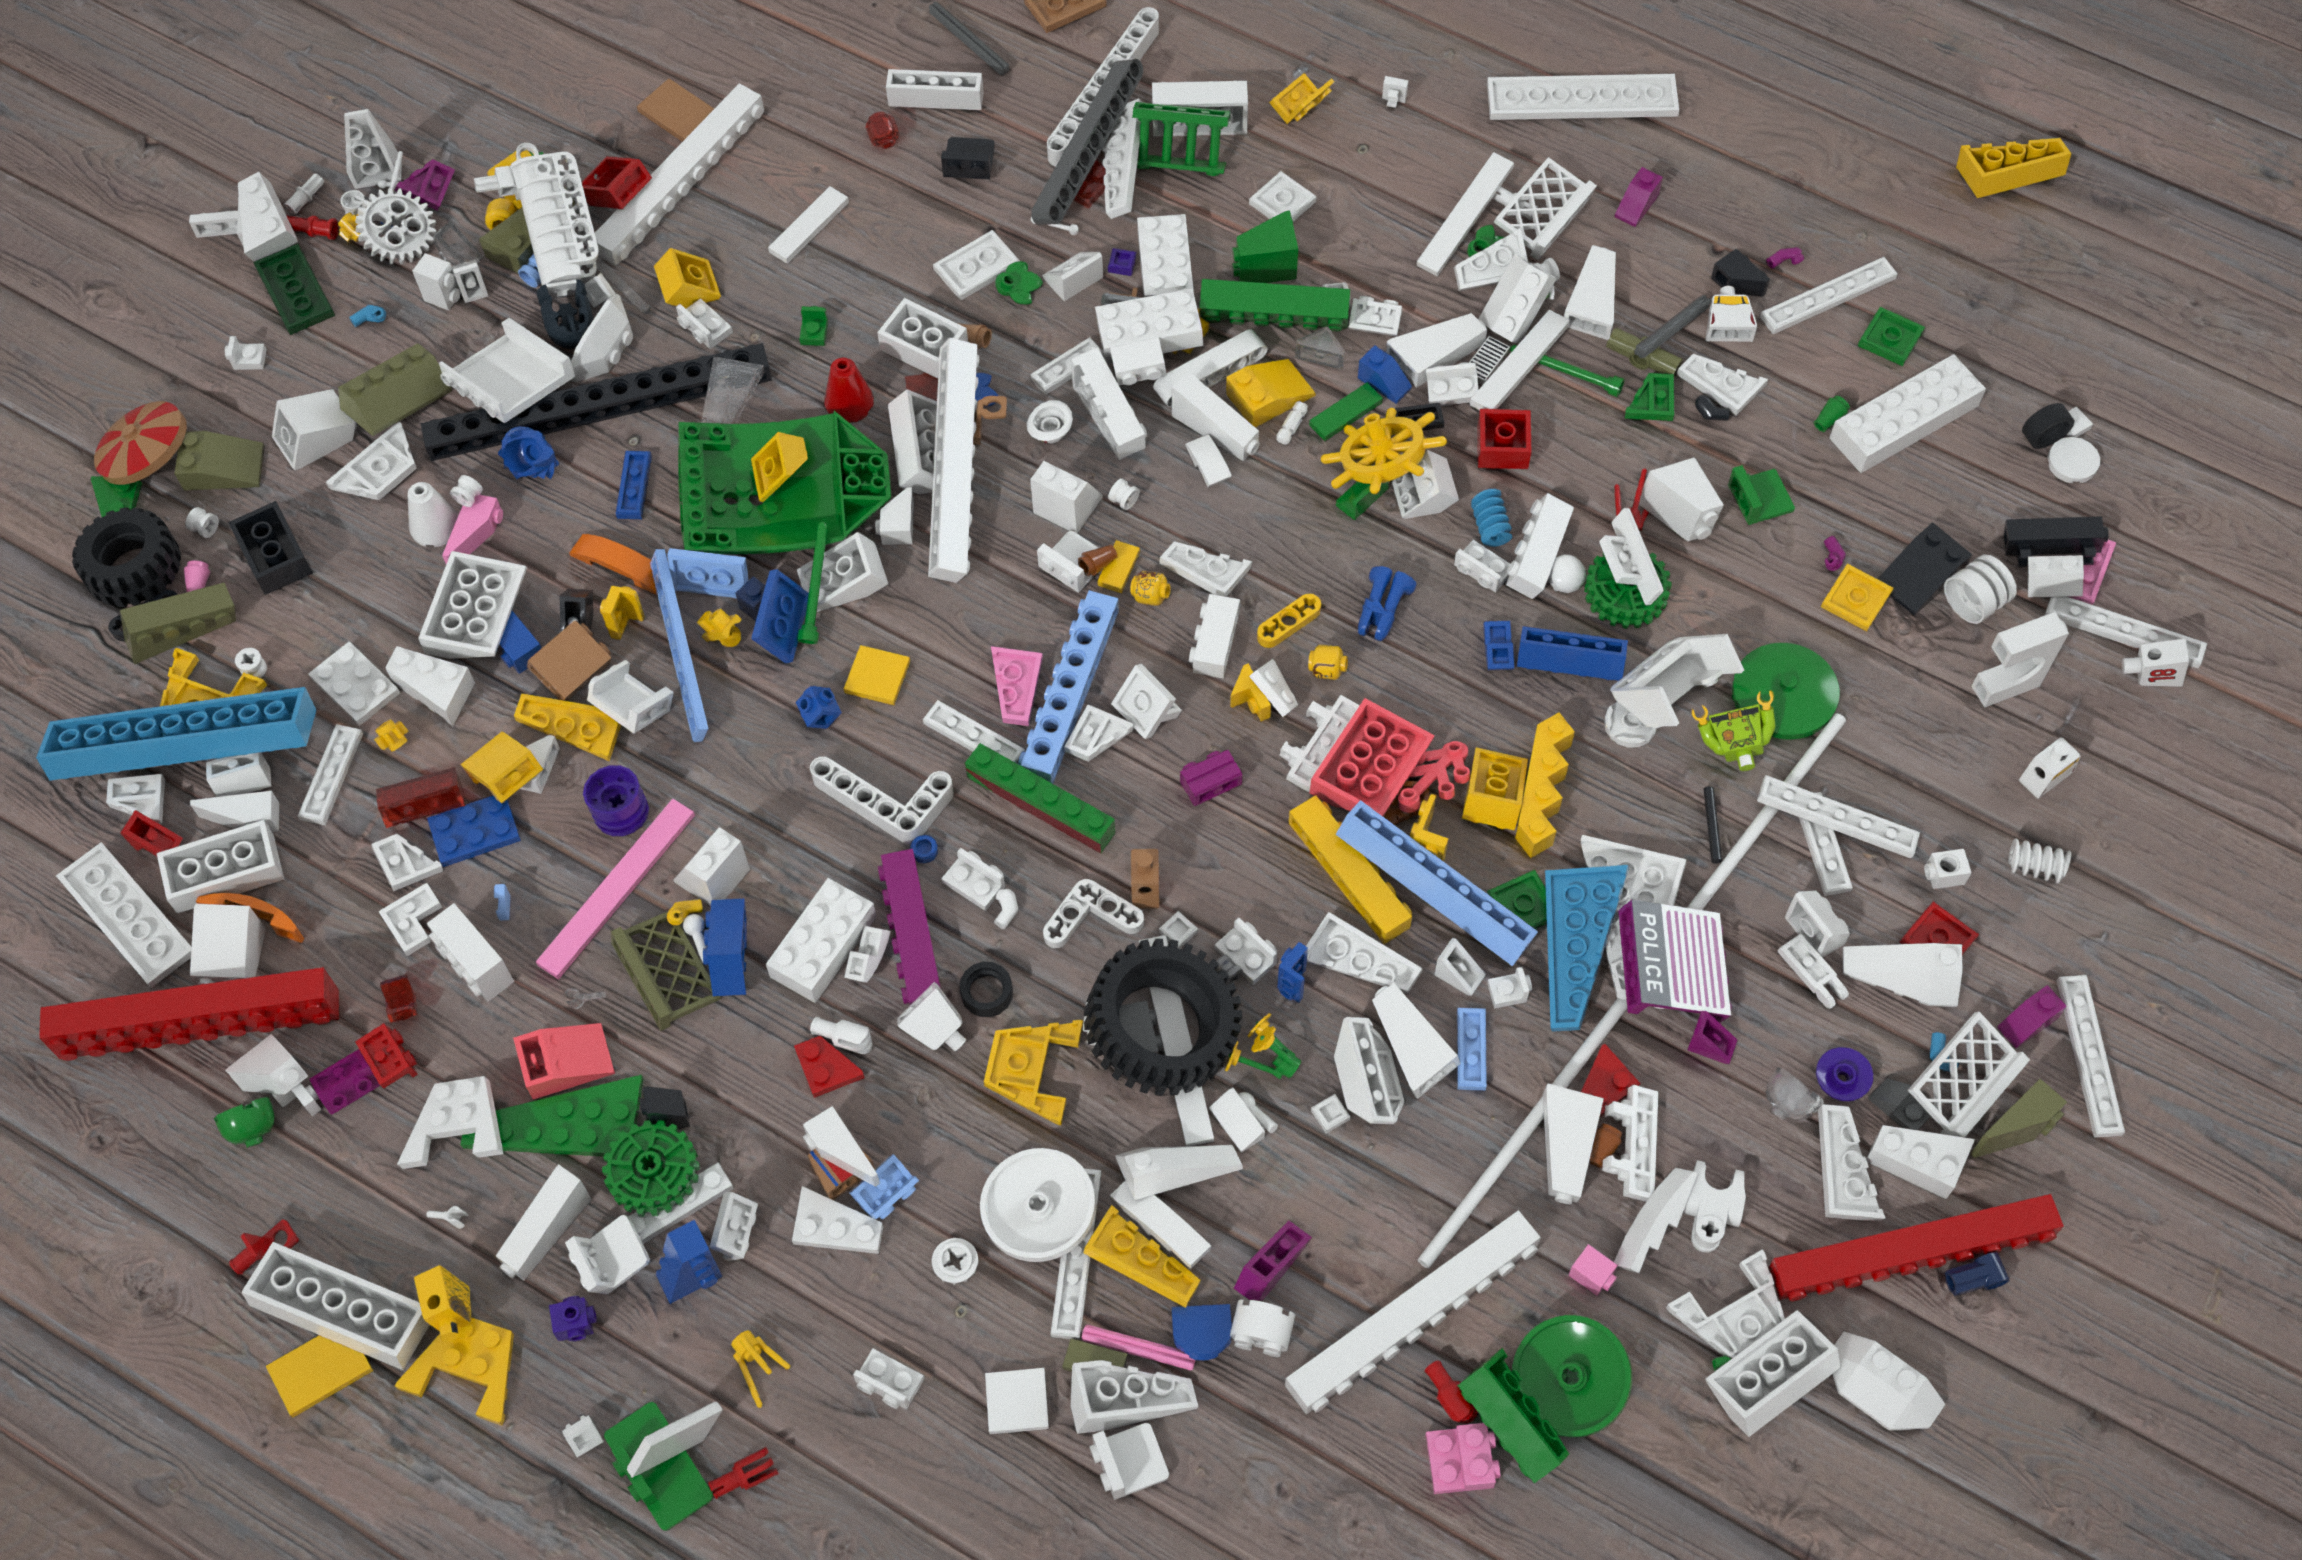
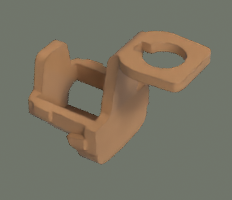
M986 396L978 400L977 409L974 413L976 431L973 436V445H981L982 417L985 419H1003L1006 417L1007 398L1005 396ZM993 402L1001 405V409L994 413L983 409L984 406H988Z

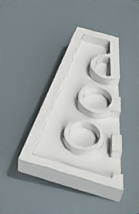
M1328 912L1306 945L1308 947V963L1381 986H1390L1394 982L1406 994L1409 993L1422 973V968L1330 912Z
M1821 1104L1818 1107L1825 1217L1882 1222L1885 1216L1883 1210L1879 1209L1876 1200L1878 1194L1875 1185L1871 1184L1867 1172L1868 1163L1866 1157L1862 1156L1858 1144L1860 1139L1850 1108Z

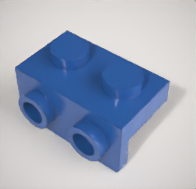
M1300 942L1293 949L1289 947L1281 958L1282 963L1279 965L1277 985L1282 996L1288 1000L1293 999L1298 1003L1303 999L1305 978L1302 975L1306 971L1308 947Z

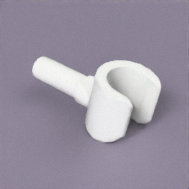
M453 1206L444 1212L427 1211L428 1218L447 1220L458 1229L465 1226L459 1219L462 1216H468L466 1212L457 1206Z

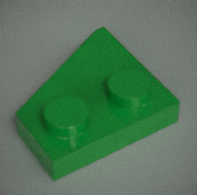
M1648 373L1642 387L1635 394L1634 400L1627 407L1624 419L1673 421L1674 374Z
M91 476L101 517L106 516V512L112 510L117 512L120 511V508H129L130 510L136 508L142 487L140 480L130 484L117 485L109 483L101 476Z

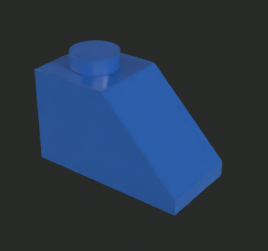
M1374 345L1359 360L1358 379L1364 383L1367 382L1374 390L1395 404L1412 389L1411 383L1396 360Z
M511 611L500 641V647L503 651V654L500 656L508 668L513 666L520 674L528 669V660L542 648L516 614Z

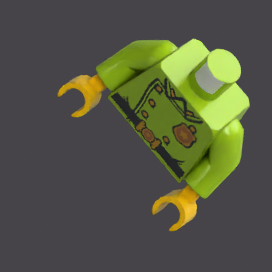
M1771 690L1769 691V701H1763L1760 697L1761 691H1759L1757 695L1759 704L1710 715L1709 720L1706 719L1708 710L1704 705H1702L1704 714L1701 717L1695 716L1693 708L1691 709L1692 717L1699 721L1697 726L1705 745L1716 755H1724L1727 762L1737 760L1740 771H1749L1755 768L1753 756L1764 753V746L1769 744L1775 730L1774 708L1770 705L1774 699V694Z

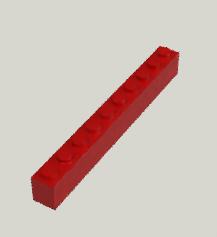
M2048 1194L1773 1258L1768 1268L1770 1274H1772L1779 1300L1789 1298L1790 1301H1798L1813 1292H1817L1818 1295L1828 1294L1835 1290L1834 1287L1845 1285L1846 1288H1854L1861 1285L1864 1280L1873 1279L1874 1282H1879L1890 1278V1274L1901 1272V1275H1909L1917 1272L1918 1268L1929 1266V1269H1935L1944 1266L1946 1261L1954 1259L1957 1262H1965L1974 1258L1975 1254L1999 1253L2002 1251L2001 1248L2010 1246L2014 1250L2028 1246L2029 1242L2039 1240L2040 1243H2046L2056 1239V1235L2064 1225L2052 1195Z

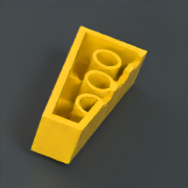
M2061 138L2029 140L2028 144H2019L2013 141L2006 142L2005 146L1992 147V143L1982 144L1981 148L1961 145L1956 167L1975 196L1981 198L2066 175L2071 152Z

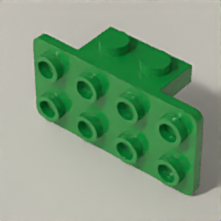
M649 1402L608 1429L604 1434V1438L616 1457V1460L612 1462L621 1478L627 1475L632 1483L627 1488L635 1501L639 1502L642 1500L659 1527L663 1531H668L710 1503L714 1496L686 1450L633 1478L626 1470L643 1439L669 1425L656 1403Z

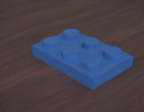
M778 569L769 571L751 639L784 663L793 662L798 644V630L803 625L809 593Z
M494 795L427 818L442 867L521 841L508 799L500 803Z

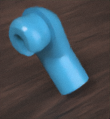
M367 305L351 315L349 319L355 327L365 321L379 323L385 320L386 311L379 306Z
M1932 1033L1930 1059L1932 1061L1945 1047L1946 1035L1943 1033ZM1942 1063L1939 1068L1950 1072V1063Z

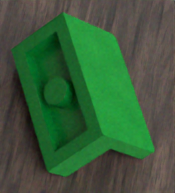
M1389 481L1381 483L1380 491L1377 494L1370 492L1371 484L1356 482L1336 500V507L1355 521L1388 490Z

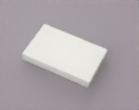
M991 230L934 263L933 269L961 301L994 282L1000 273L1006 272L1008 265L1020 260L998 235Z
M713 1402L646 1436L626 1470L633 1478L703 1442L723 1409L718 1402Z

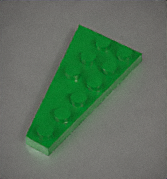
M633 1076L495 1110L503 1151L604 1157L605 1153L611 1152L609 1147L611 1141L617 1142L620 1139L618 1134L621 1131L627 1133L630 1131L631 1125L637 1124L643 1076ZM475 1133L462 1135L460 1145L463 1149H473Z

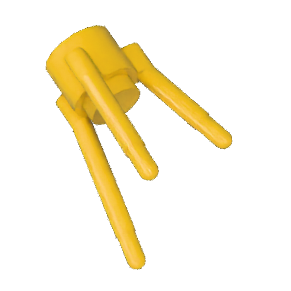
M747 1330L734 1338L731 1346L736 1351L733 1357L740 1366L757 1407L761 1408L762 1402L745 1360L747 1362L755 1360L768 1375L772 1373V1370L760 1356L762 1350L785 1369H790V1364L767 1346L760 1336L755 1338L752 1332Z

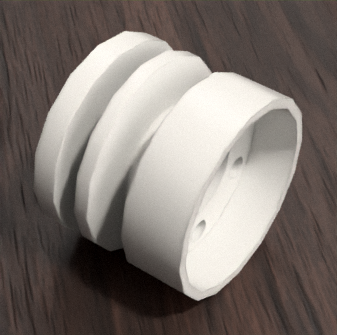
M1986 554L1977 557L1973 562L1966 565L1964 569L1946 579L1944 584V593L1952 609L1962 619L1973 624H1978L1994 614L1995 610L2002 608L2006 603L2012 601L2017 594L2015 580L2008 568L1997 558Z

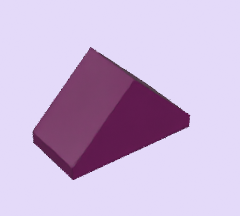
M1701 1011L1687 1050L1724 1064H1730L1738 1039L1707 1011Z

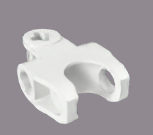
M1697 1160L1693 1171L1698 1175L1682 1214L1695 1216L1691 1242L1697 1250L1709 1253L1718 1248L1725 1233L1726 1224L1739 1227L1746 1198L1744 1171L1735 1170L1730 1186L1719 1190L1707 1183L1705 1179V1162ZM1706 1231L1710 1232V1237L1706 1236Z

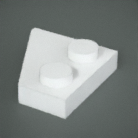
M1087 705L1065 744L1064 750L1089 762L1131 733L1134 729V724Z
M162 774L108 779L106 803L110 808L132 815L134 810H137L155 822L162 824L165 778Z

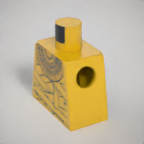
M438 1265L415 1276L414 1281L424 1320L440 1331L442 1341L451 1342L459 1337L458 1330L469 1325L471 1322L470 1288L441 1265Z

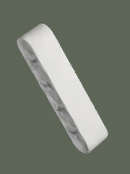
M1246 330L1166 373V376H1161L1156 380L1153 388L1168 407H1172V386L1186 371L1210 388L1226 379L1227 376L1262 359L1266 355L1268 348L1254 330Z

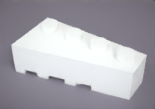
M1098 347L1071 358L1073 389L1117 458L1121 460L1145 449L1147 431L1142 423L1139 424L1133 408L1127 402Z

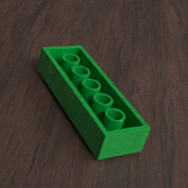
M1202 279L1199 309L1201 318H1205L1210 323H1219L1221 319L1230 320L1231 324L1242 325L1244 321L1254 322L1256 326H1269V323H1277L1282 328H1293V325H1303V328L1308 330H1316L1320 326L1328 327L1327 330L1339 332L1342 331V328H1347L1350 289Z

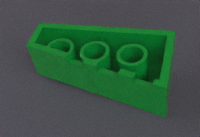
M1501 1348L1475 1368L1458 1384V1387L1461 1389L1464 1399L1479 1412L1482 1422L1497 1435L1503 1449L1511 1453L1518 1462L1521 1472L1529 1477L1533 1483H1536L1558 1467L1567 1458L1569 1452L1550 1422L1546 1419L1541 1420L1538 1403L1533 1396H1528L1524 1393L1519 1384L1523 1379L1517 1370L1511 1372L1504 1361L1508 1356L1504 1349Z

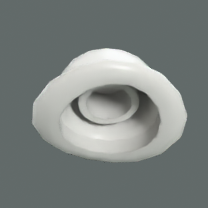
M1049 400L1041 403L1030 414L1027 421V431L1033 438L1049 444L1056 443L1070 430L1073 421L1072 411L1067 404L1059 400Z

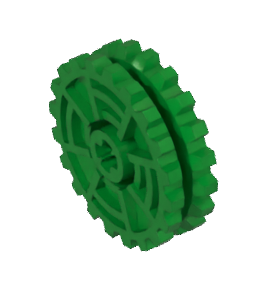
M1604 552L1602 554L1603 557L1596 556L1594 558V565H1590L1588 568L1589 574L1586 577L1584 592L1588 593L1585 597L1586 603L1592 604L1590 610L1592 613L1598 612L1601 621L1607 619L1610 621L1611 626L1615 627L1616 624H1621L1623 629H1628L1629 625L1640 628L1643 622L1649 625L1653 622V617L1659 618L1661 616V609H1665L1667 606L1666 600L1669 598L1672 582L1668 581L1670 572L1663 570L1665 563L1663 561H1656L1657 555L1654 553L1649 554L1662 584L1663 592L1651 605H1645L1637 585L1615 582Z
M647 1120L640 1127L636 1123L631 1125L630 1131L627 1133L621 1131L618 1134L620 1139L617 1142L611 1141L609 1144L611 1152L605 1153L603 1157L607 1165L602 1167V1173L606 1176L604 1182L614 1197L615 1202L618 1205L623 1204L627 1212L631 1213L635 1209L638 1216L644 1217L646 1212H651L653 1217L659 1216L661 1210L669 1213L672 1211L673 1205L681 1206L685 1203L683 1197L685 1195L691 1196L694 1192L691 1185L698 1183L699 1176L695 1173V1171L700 1170V1163L696 1161L698 1155L692 1142L688 1140L687 1134L684 1131L679 1133L676 1125L671 1124L669 1127H666L665 1122L658 1120L656 1125H652L651 1121Z

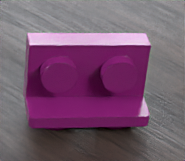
M359 1049L309 1078L319 1099L331 1115L380 1086Z

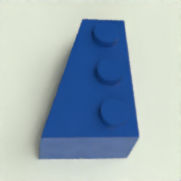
M745 899L711 900V911H706V927L709 929L704 930V942L708 948H703V964L709 965L712 995H746L744 977L746 962H744L745 949H747V915Z
M695 1220L667 1233L663 1247L665 1257L660 1258L661 1269L656 1271V1277L670 1304L700 1288L706 1289L715 1285L718 1279L723 1277Z

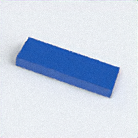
M625 451L616 508L617 519L642 520L652 459L650 451Z

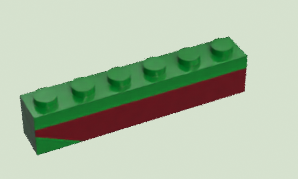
M981 743L978 744L965 762L967 778L1099 853L1103 852L1116 833L1114 818Z

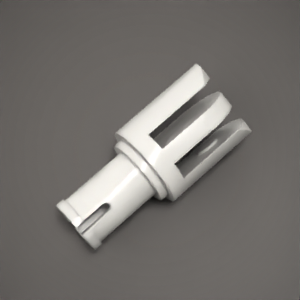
M815 1017L811 1023V1034L832 1039L836 1047L860 1054H866L872 1050L873 1044L868 1027L846 1020L834 1023L820 1017Z

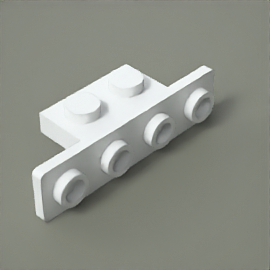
M1624 508L1612 521L1616 536L1604 535L1599 542L1615 582L1637 585L1645 605H1651L1661 595L1663 587L1629 508Z

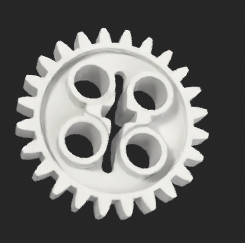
M389 188L386 195L380 189L378 197L371 193L369 197L370 202L363 200V207H359L357 213L360 216H356L355 223L358 224L356 225V232L361 233L359 234V241H366L364 249L372 248L371 256L379 253L381 254L380 261L389 257L390 264H393L394 260L398 259L402 265L404 258H407L412 263L414 255L420 259L422 258V251H429V245H433V236L436 234V229L433 228L435 227L436 220L431 219L432 211H426L427 203L419 204V196L412 199L411 191L406 196L402 195L401 188L398 189L397 194H393L392 189ZM398 208L401 209L403 212L395 213L392 209ZM373 221H381L384 225L377 226ZM408 227H416L419 231H410ZM396 239L399 241V244H392L389 240Z

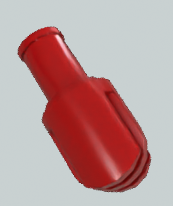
M1439 1360L1427 1366L1424 1371L1438 1389L1437 1400L1453 1421L1468 1424L1473 1422L1477 1418L1478 1411L1464 1399L1461 1389L1458 1387L1461 1381H1453Z
M767 1447L733 1463L732 1471L708 1482L716 1500L739 1487L748 1490L779 1474L777 1468H773L748 1480V1478L771 1467L774 1464L771 1457L743 1469L744 1466L766 1456L769 1453Z

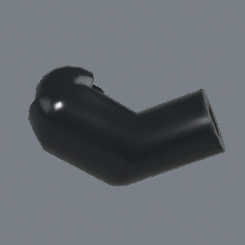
M1700 395L1696 398L1695 407L1704 419L1729 420V408H1716L1706 395Z

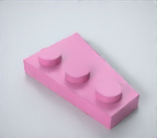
M991 646L1003 723L1029 726L1043 655L1037 652Z

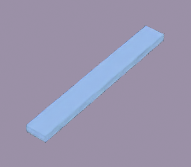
M656 549L650 562L692 740L694 742H701L708 731L705 712L665 549Z

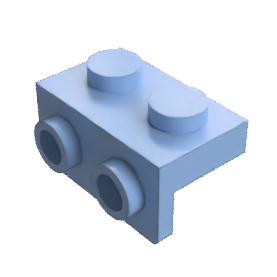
M894 1154L889 1156L875 1169L880 1181L879 1185L875 1187L862 1180L849 1192L866 1214L873 1219L878 1217L884 1219L895 1209L893 1204L900 1198L903 1200L908 1198L916 1190L914 1185L919 1181L916 1176H912Z

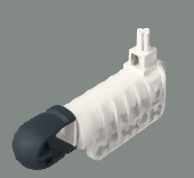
M522 143L516 149V161L511 163V166L496 167L495 175L474 178L475 190L477 193L498 190L499 197L515 194L516 200H521L542 284L536 294L541 306L540 310L549 338L557 346L565 349H574L594 320L588 297H586L587 291L584 281H589L595 277L597 269L598 245L575 157L569 152L539 155L537 148L533 144ZM525 150L531 151L534 156L521 158L520 153ZM562 159L569 163L568 171L564 170V166L561 165ZM565 182H567V190L563 187ZM572 199H573V200L575 201V203H576L573 207H572V202H573ZM577 226H578V234H577V233L575 232V230H574ZM583 243H585L586 246H587V248H586L584 251H583V249H584ZM582 265H586L587 268H591L589 269V273H585L584 270H580L582 268ZM575 295V305L579 308L578 321L574 317L577 314V309L573 308L570 303L559 304V310L556 312L552 308V299ZM558 317L562 319V323L559 326Z

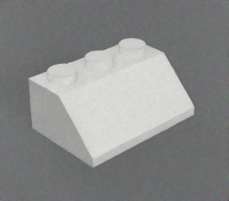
M1514 254L1478 320L1483 321L1489 329L1509 341L1520 343L1557 278Z

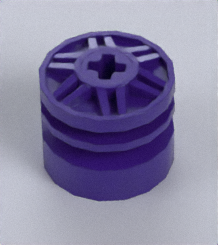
M609 765L598 769L590 775L584 784L583 796L585 803L592 814L596 826L603 833L610 836H626L642 827L648 818L649 805L637 776L630 769L621 765Z

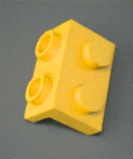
M611 586L607 598L601 602L600 613L603 615L605 627H607L609 635L613 639L621 640L629 619L643 621L645 618L638 594L630 587Z

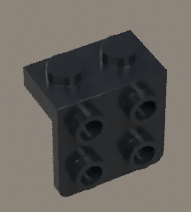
M949 138L947 149L942 151L941 155L943 177L990 180L995 149L994 140Z

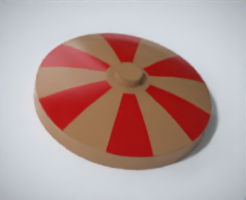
M164 401L147 403L131 410L117 420L100 440L94 455V466L97 472L109 483L117 485L134 483L153 474L172 458L182 444L187 429L185 416L174 404Z

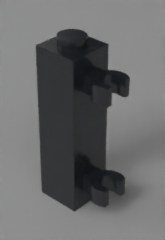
M2102 516L2007 519L2003 531L2005 556L2017 555L2018 567H2028V557H2031V555L2081 553L2083 555V565H2093V557H2096V553H2101L2104 542H2108V527L2103 526Z

